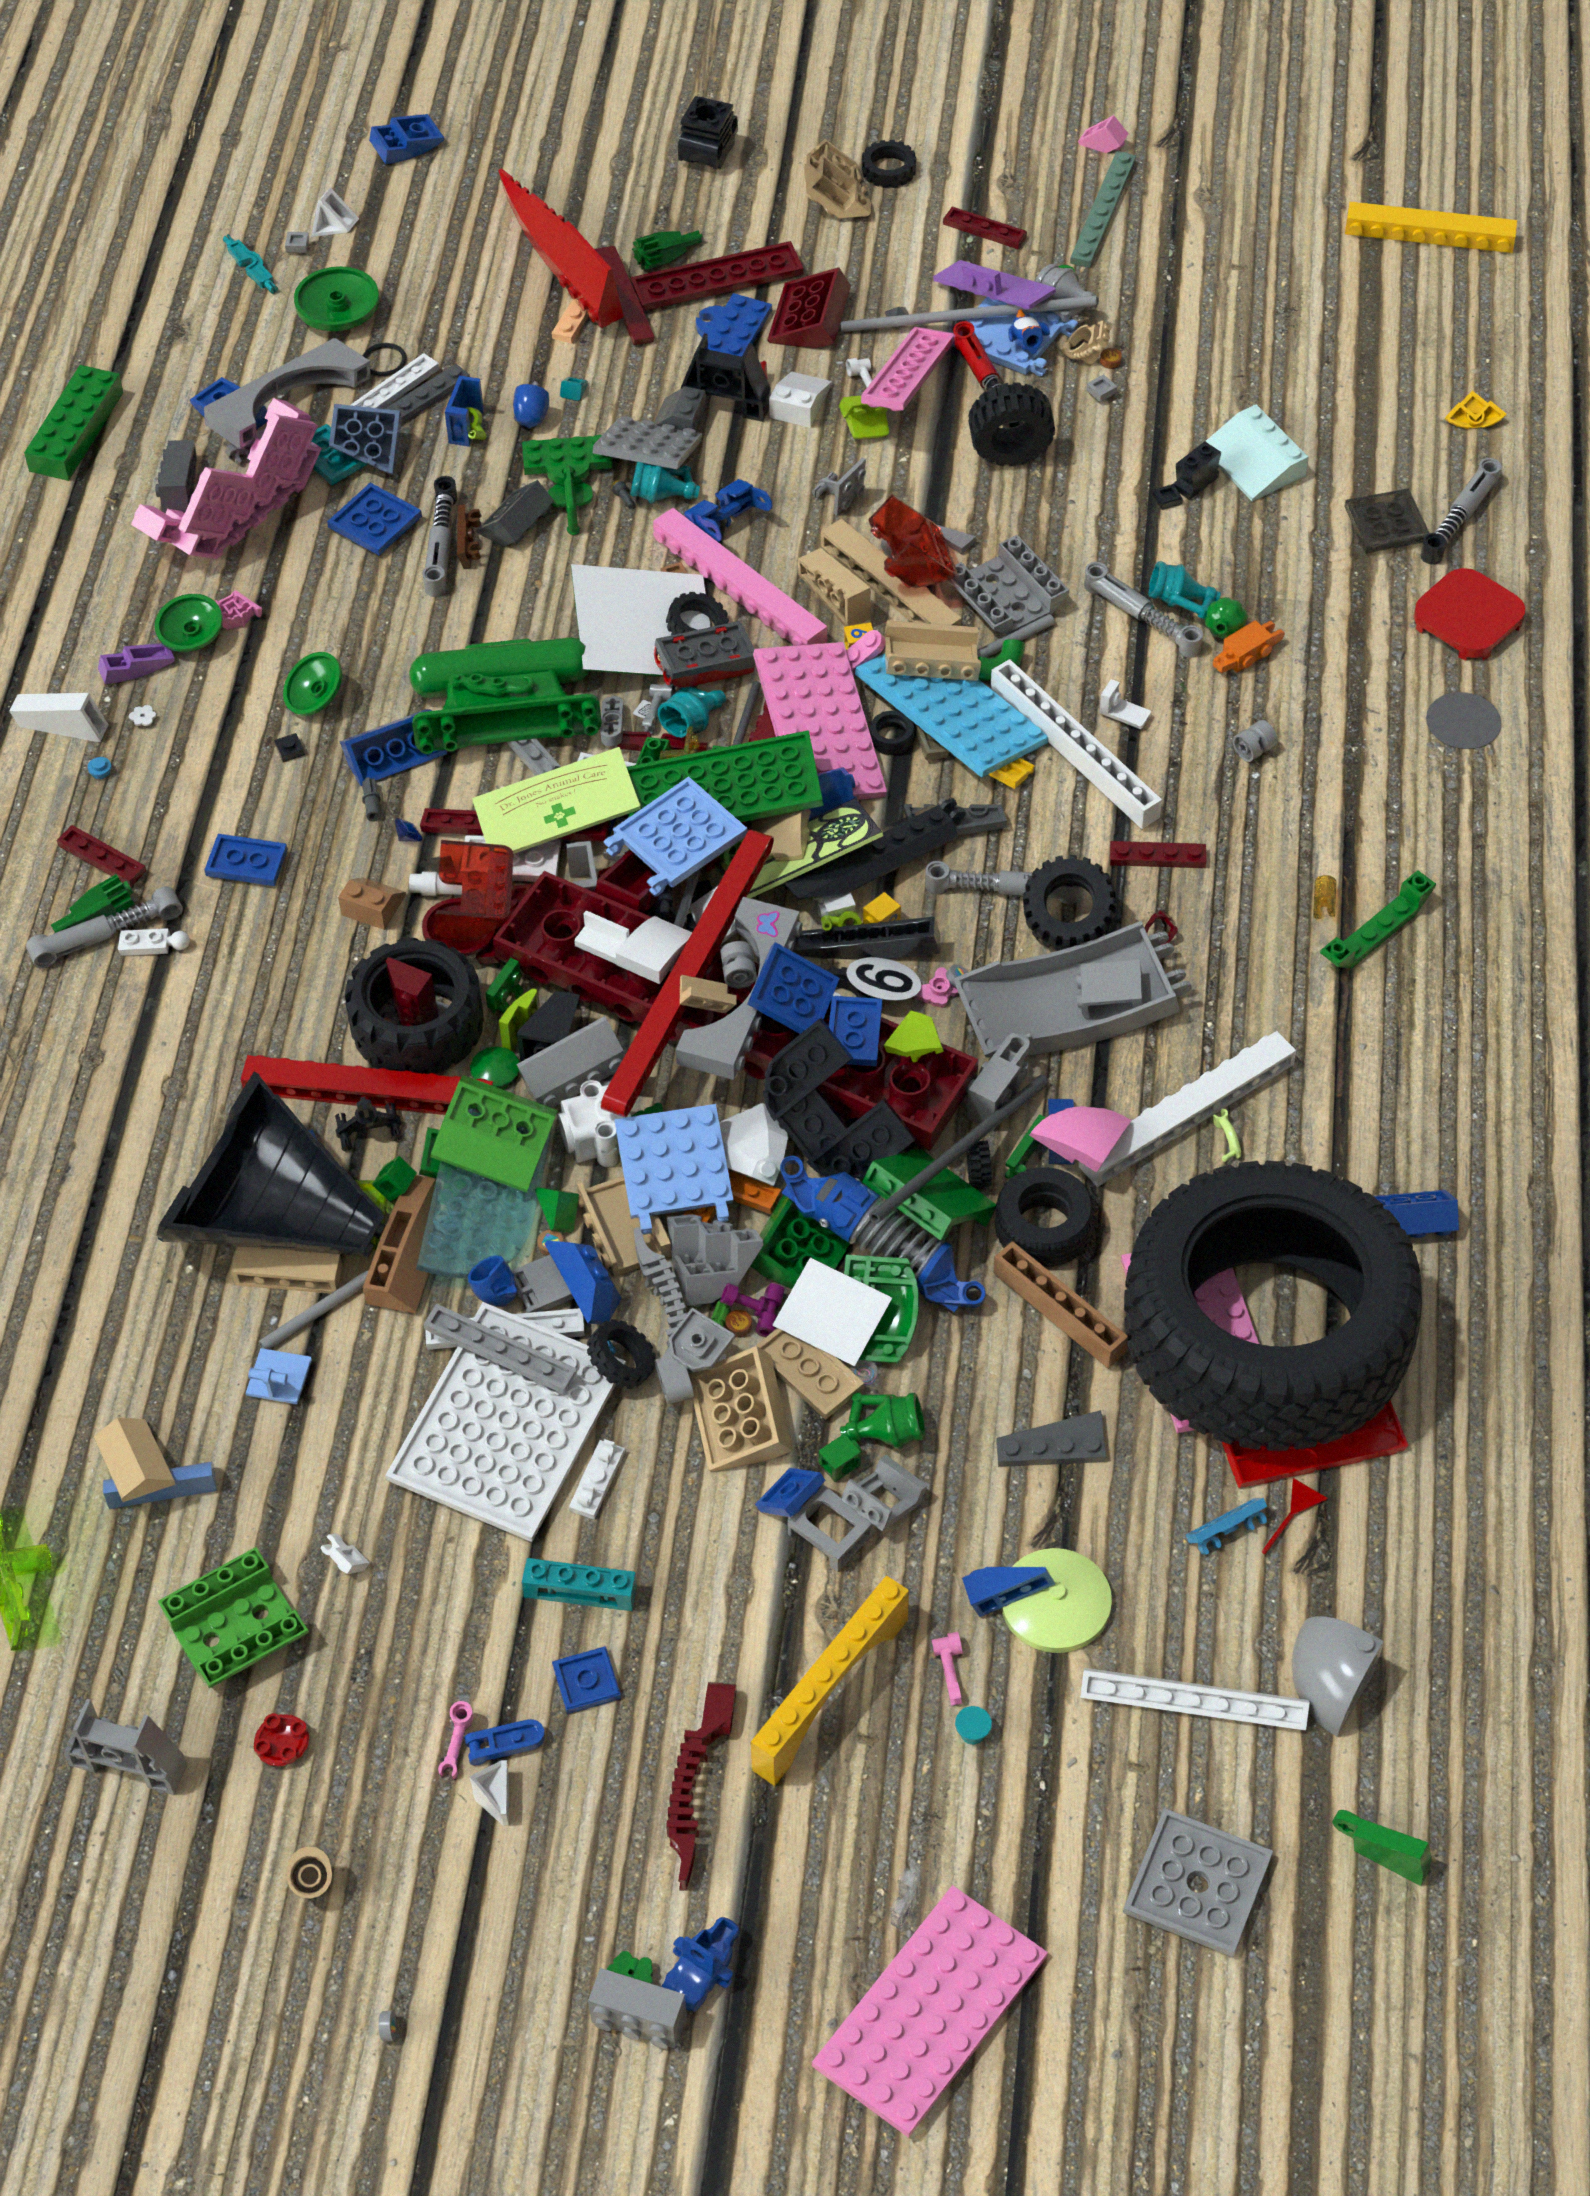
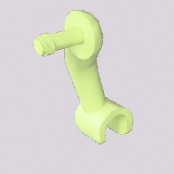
M1222 1109L1220 1111L1221 1117L1214 1114L1213 1121L1215 1127L1223 1128L1229 1143L1230 1152L1222 1156V1161L1226 1162L1232 1156L1236 1159L1240 1158L1241 1148L1236 1131L1229 1122L1228 1111Z

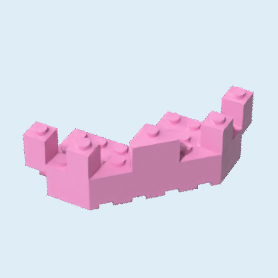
M273 398L265 416V419L268 420L265 432L261 439H255L250 448L247 458L251 461L246 474L205 467L185 513L173 509H167L166 513L154 506L140 504L131 525L156 541L172 543L189 555L218 559L223 555L222 550L229 544L234 546L245 537L246 530L251 526L256 528L267 519V513L272 509L277 511L288 502L289 495L294 491L299 493L305 488L322 449L311 442L318 425L310 421L312 416L291 403Z

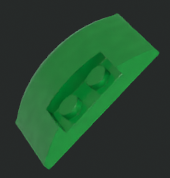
M846 1255L845 1275L892 1297L858 1361L899 1363L912 1342L919 1315V1290L917 1279L910 1267L911 1263L908 1258Z

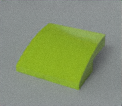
M533 988L520 996L510 1005L499 1020L502 1047L512 1052L518 1043V1030L540 1008L537 989Z

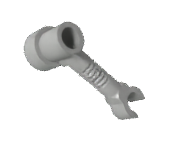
M666 683L664 685H650L649 696L653 700L648 714L643 719L642 726H645L644 732L654 733L658 708L661 702H666L676 693L675 685H667Z

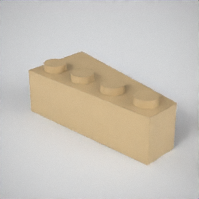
M822 548L798 558V575L845 627L858 625L870 619V608H872L870 586Z

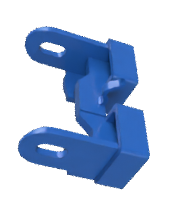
M738 479L715 493V496L720 501L721 509L716 511L719 508L718 505L703 500L685 511L684 515L714 540L721 541L720 520L726 519V527H729L732 522L730 516L737 517L751 507L770 511L773 508V504L765 491L753 487V484Z

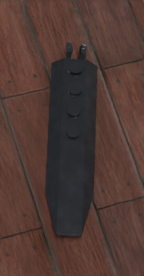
M952 797L943 801L940 806L929 805L881 829L883 832L882 837L784 882V885L798 900L844 896L958 838L954 823L961 820L966 812L962 807L953 810L957 802Z

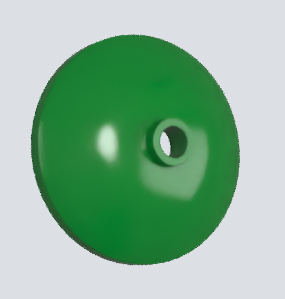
M185 594L170 600L161 608L155 619V632L159 641L165 647L178 652H191L207 646L217 637L222 628L223 615L218 604L210 597L201 594Z
M315 652L302 658L292 668L284 684L283 699L287 708L300 716L313 715L325 709L334 700L341 686L342 668L340 662L327 652Z

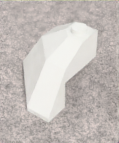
M760 1103L749 1110L719 1122L727 1168L743 1176L774 1186L780 1171V1164L784 1159L788 1134L777 1120L774 1121L771 1118L766 1105Z

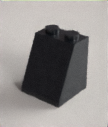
M555 991L518 1030L517 1040L520 1062L582 1029L583 1018L580 995L572 992Z

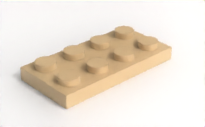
M778 1328L756 1345L771 1355L775 1374L825 1420L851 1400L853 1394L859 1393L864 1389V1382L838 1358Z

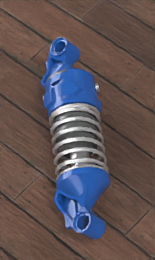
M788 1156L782 1160L780 1170L787 1185L782 1194L796 1204L797 1209L804 1217L814 1218L821 1226L828 1228L845 1241L850 1242V1244L859 1243L861 1245L860 1251L867 1249L871 1252L870 1256L879 1254L882 1257L896 1258L899 1255L898 1258H908L911 1263V1269L914 1266L918 1268L915 1274L918 1290L927 1302L943 1305L953 1313L959 1307L977 1308L984 1303L985 1288L981 1283L977 1281L960 1282L957 1280L953 1245L945 1242V1240L940 1241L936 1237L929 1240L930 1232L926 1229L918 1234L920 1225L916 1222L909 1225V1217L907 1215L901 1217L899 1209H895L878 1224L873 1223L869 1218V1214L884 1202L883 1197L847 1172L823 1178H809L800 1158ZM790 1164H796L800 1169L797 1174L789 1175L785 1172L786 1167ZM925 1235L921 1245H919L917 1242ZM934 1244L932 1251L929 1252L928 1249ZM970 1289H977L980 1291L981 1297L976 1301H972L967 1298L966 1293Z

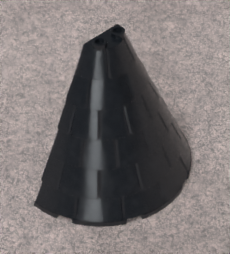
M254 1071L231 1107L221 1138L190 1188L182 1186L159 1223L156 1236L162 1242L329 1252V1254L356 1255L368 1258L375 1245L371 1243L373 1238L379 1239L386 1225L382 1223L385 1216L383 1212L364 1193L344 1167L338 1164L324 1145L316 1141L279 1095H275L260 1077V1074Z

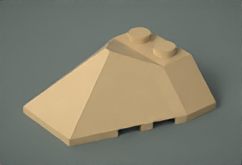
M824 139L804 157V173L808 197L813 202L820 203L829 214H834L838 218L869 216L871 213V201L865 198L864 194L867 190L864 186L861 187L862 177L857 163Z

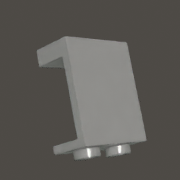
M591 841L567 844L570 878L589 876L590 879L573 881V883L595 892L597 876Z
M1140 959L1081 964V974H1077L1076 977L1077 988L1082 990V994H1077L1078 1009L1083 1008L1084 1018H1089V1006L1129 1002H1132L1133 1008L1143 1005Z

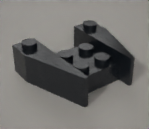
M704 333L681 388L685 386L705 390L706 398L709 394L741 401L743 418L764 422L769 411L771 388L753 344H748L743 357L708 349V337Z

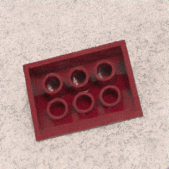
M840 267L784 284L767 339L769 343L819 348L829 346L835 342L851 287Z

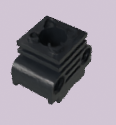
M698 96L693 98L680 121L682 134L678 142L679 161L701 162L713 167V169L722 168L728 153L735 144V135L738 132V118L734 115V111H732L733 104Z

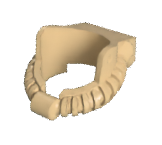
M1102 320L1098 322L1100 327H1097L1095 324L1091 327L1089 325L1079 327L1063 343L1062 353L1071 359H1082L1088 364H1093L1099 354L1108 346L1110 325ZM1082 339L1088 342H1083L1078 348L1071 350V347H1075Z

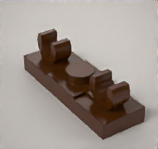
M465 504L458 505L457 555L463 569L471 568V559L478 560L481 558L479 552L481 546L478 541H475V532L472 527L481 526L479 518L482 515L479 509L468 511Z

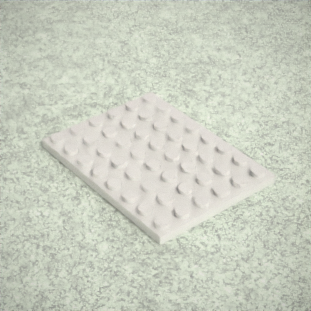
M482 1302L473 1321L576 1368L577 1374L565 1394H562L458 1345L385 1476L387 1481L532 1542L616 1383H609L604 1375L601 1376L597 1372L596 1366H593L590 1362L591 1356L587 1354L589 1346ZM615 1357L622 1364L626 1365V1361Z

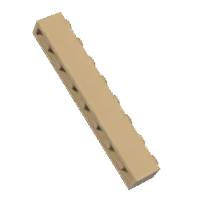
M839 519L821 531V547L870 586L875 593L910 622L961 626L962 618L957 612L952 611L945 605L943 600L938 599L927 587L917 582L897 562L888 558L881 549L876 548L870 543L868 538L858 533L852 525L847 524L843 519Z

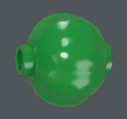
M1223 597L1218 601L1212 602L1208 606L1207 615L1205 616V624L1214 637L1223 640L1245 627L1248 620L1247 611L1243 608L1242 603L1229 597Z

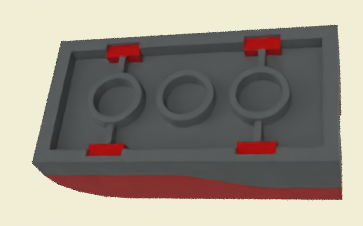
M741 621L661 637L655 640L654 659L656 665L662 669L663 678L667 685H675L682 688L746 675L754 672L756 664L753 656L755 648Z

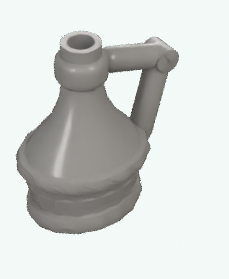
M1049 264L1040 271L1035 282L1056 288V293L1049 296L1046 300L1095 296L1093 292L1082 289L1072 268L1064 269L1059 268L1056 264ZM1096 296V301H1097V306H1098V304H1099V297ZM1095 306V307H1085V308H1086V309H1090V308H1091V309H1095L1097 306ZM1085 308L1055 310L1053 312L1061 317L1062 322H1068L1071 317Z

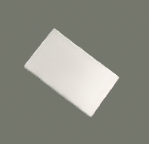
M585 911V926L576 937L575 946L616 964V952L629 937V929Z

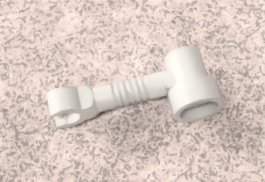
M869 358L846 360L848 376L861 375L867 388L873 381L868 372L871 371Z

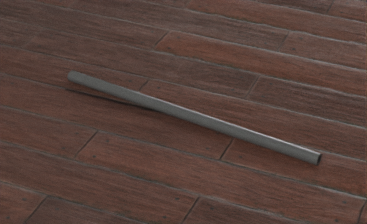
M1039 1075L874 1209L869 1214L870 1220L875 1224L881 1222L1046 1087L1049 1083L1048 1078L1045 1075Z

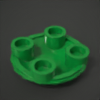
M498 1046L488 1047L479 1051L473 1057L470 1065L471 1077L473 1079L482 1078L493 1081L494 1087L504 1090L508 1087V1083L512 1082L518 1075L519 1069L517 1064L519 1059L514 1052L507 1048Z

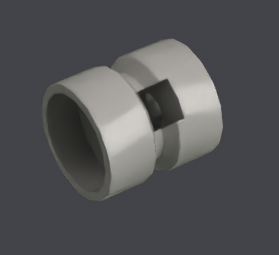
M1259 720L1248 729L1233 737L1235 751L1246 762H1251L1258 758L1262 753L1275 747L1278 742L1275 730L1265 720Z
M734 941L723 946L721 949V960L725 983L729 987L737 989L752 985L757 979L752 946L743 941Z

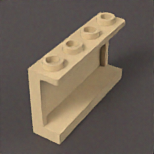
M887 620L884 633L886 640L884 647L886 674L978 681L981 661L978 660L976 646L978 627Z
M624 1176L586 1189L582 1182L578 1183V1208L584 1209L585 1214H583L585 1224L588 1229H593V1242L597 1249L601 1248L603 1252L601 1259L606 1269L610 1268L613 1277L639 1269L634 1228L640 1227L639 1218L631 1219ZM658 1215L650 1216L652 1233L643 1234L644 1241L653 1252L664 1255L665 1259L671 1258L669 1238Z

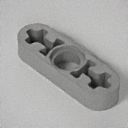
M610 696L602 702L600 734L604 745L615 746L622 742L624 705L620 697Z

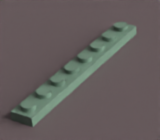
M1116 151L1070 257V264L1091 267L1134 167L1136 155Z

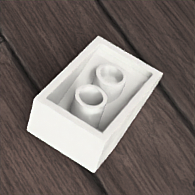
M791 371L776 384L769 398L770 418L811 428L829 392L832 381Z

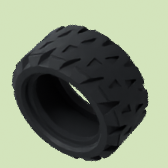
M417 938L399 939L397 943L392 945L383 944L370 952L371 956L367 960L362 958L351 972L353 980L348 979L346 984V1010L356 1049L365 1060L371 1058L374 1067L393 1071L437 1074L446 1071L452 1063L455 1065L460 1063L470 1054L472 1046L477 1045L483 1031L484 1022L479 979L474 966L469 964L467 957L456 948H448L445 943L426 938V941H420ZM390 957L432 974L434 991L445 995L452 1001L448 1009L433 1021L416 1026L393 1024L379 1016L378 1013L381 1007L392 998L386 964L387 958Z

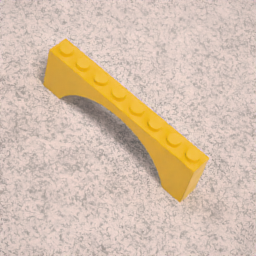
M887 1575L883 1578L752 1739V1771L774 1786L791 1767L798 1748L816 1715L843 1677L874 1646L886 1640L892 1641L908 1621L909 1590Z

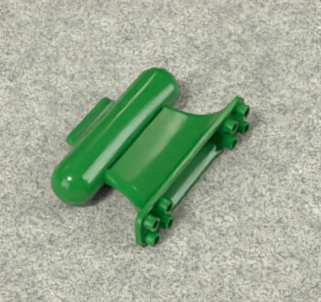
M572 637L531 641L525 638L467 645L465 649L430 652L417 656L411 663L409 670V680L414 691L423 698H447L442 710L420 712L413 717L412 727L416 747L422 753L430 754L433 751L446 750L451 752L457 748L546 737L571 738L574 735L581 734L595 735L602 725L598 697L593 694L568 696L561 687L562 684L577 683L584 680L590 673V671H584L582 667V655L585 653L586 646L579 638ZM456 673L462 674L465 677L478 673L488 677H503L509 683L525 685L528 681L522 679V676L527 675L533 678L535 683L532 690L524 694L506 693L503 696H494L493 694L482 692L473 693L466 686L453 687L449 684V677Z

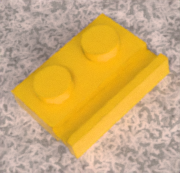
M1018 758L988 775L1015 789L1028 778L1029 774L1034 772L1035 765L1022 758Z

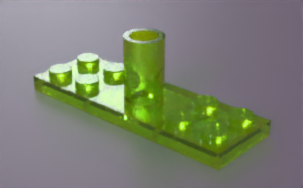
M0 1515V1615L10 1649L13 1651L22 1649L24 1637L28 1636L27 1623L31 1622L29 1607L24 1606L22 1601L24 1598L23 1586L21 1583H17L15 1577L51 1570V1555L46 1543L7 1550L1 1531L3 1530V1521Z

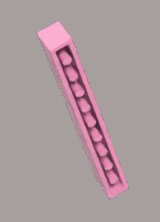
M671 508L653 521V535L659 543H663L673 554L681 557L687 565L694 567L704 578L712 581L718 589L725 591L735 602L743 605L749 613L761 619L766 626H770L781 638H785L793 646L824 644L827 642V626L677 510Z

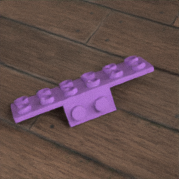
M962 260L957 261L933 276L934 281L943 285L973 292L975 295L990 297L992 300H1000L1010 305H1017L1023 309H1032L1035 305L1056 293L1055 287Z

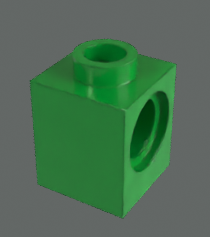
M398 1156L382 1167L372 1185L391 1202L406 1192L417 1172Z
M842 1434L819 1450V1465L834 1482H837L861 1465V1448L855 1440H850L845 1434Z

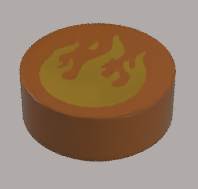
M1107 348L1101 352L1100 363L1102 366L1112 369L1121 364L1122 354L1119 350Z
M744 1310L730 1312L726 1317V1329L735 1334L736 1337L747 1335L752 1329L750 1314Z

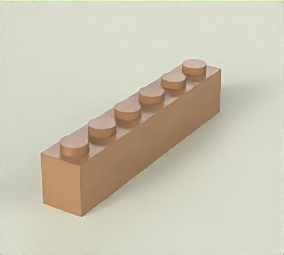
M1013 1241L994 1256L993 1273L1108 1369L1126 1353L1128 1336Z

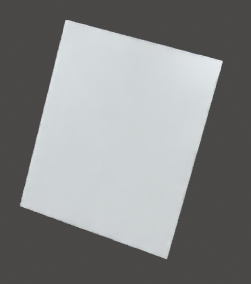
M810 1258L772 1326L855 1366L892 1297Z

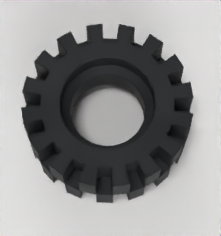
M987 1140L978 1141L966 1152L969 1184L974 1188L989 1187L992 1185L989 1144Z

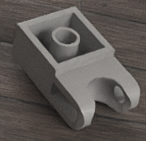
M1020 1033L1008 1035L989 1062L985 1061L976 1080L972 1079L966 1090L968 1093L966 1102L968 1119L980 1124L1019 1092V1086L1028 1073V1062L1025 1061V1058L1029 1053L1030 1041L1026 1036ZM1019 1043L1022 1047L1015 1053L1011 1051L1010 1046L1012 1044Z

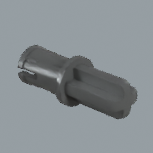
M367 777L362 782L364 792L362 802L365 804L367 819L369 821H377L381 818L379 806L381 797L377 791L376 780Z

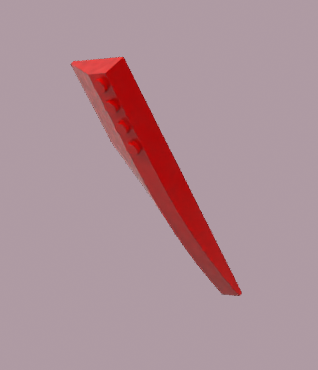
M502 168L499 169L498 172L503 189L519 225L541 259L558 278L560 285L568 289L573 300L577 299L583 311L586 310L592 322H597L601 328L623 318L624 315L612 268L569 221L564 223L565 219L563 216H557L553 208L549 209L548 205L534 193L529 195V189L526 187L522 188L520 182L514 181L513 177Z

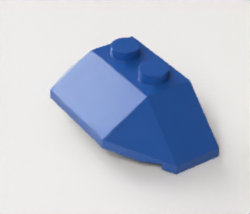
M547 1240L544 1244L587 1323L601 1325L605 1321L609 1322L622 1297L598 1256L597 1251L590 1245Z

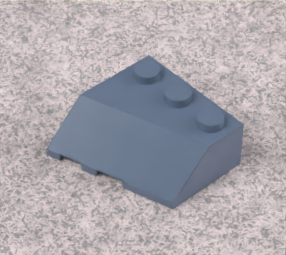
M334 404L329 447L393 475L398 456L402 423L401 413L399 410Z

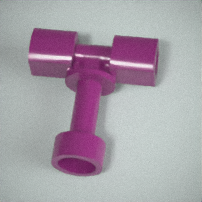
M727 1283L722 1292L720 1302L732 1306L735 1302L753 1309L754 1316L759 1317L755 1331L758 1335L767 1337L775 1331L776 1327L772 1326L777 1318L775 1310L782 1303L785 1288L781 1285L770 1283L765 1290L764 1297L761 1296L757 1300L739 1293L738 1286Z

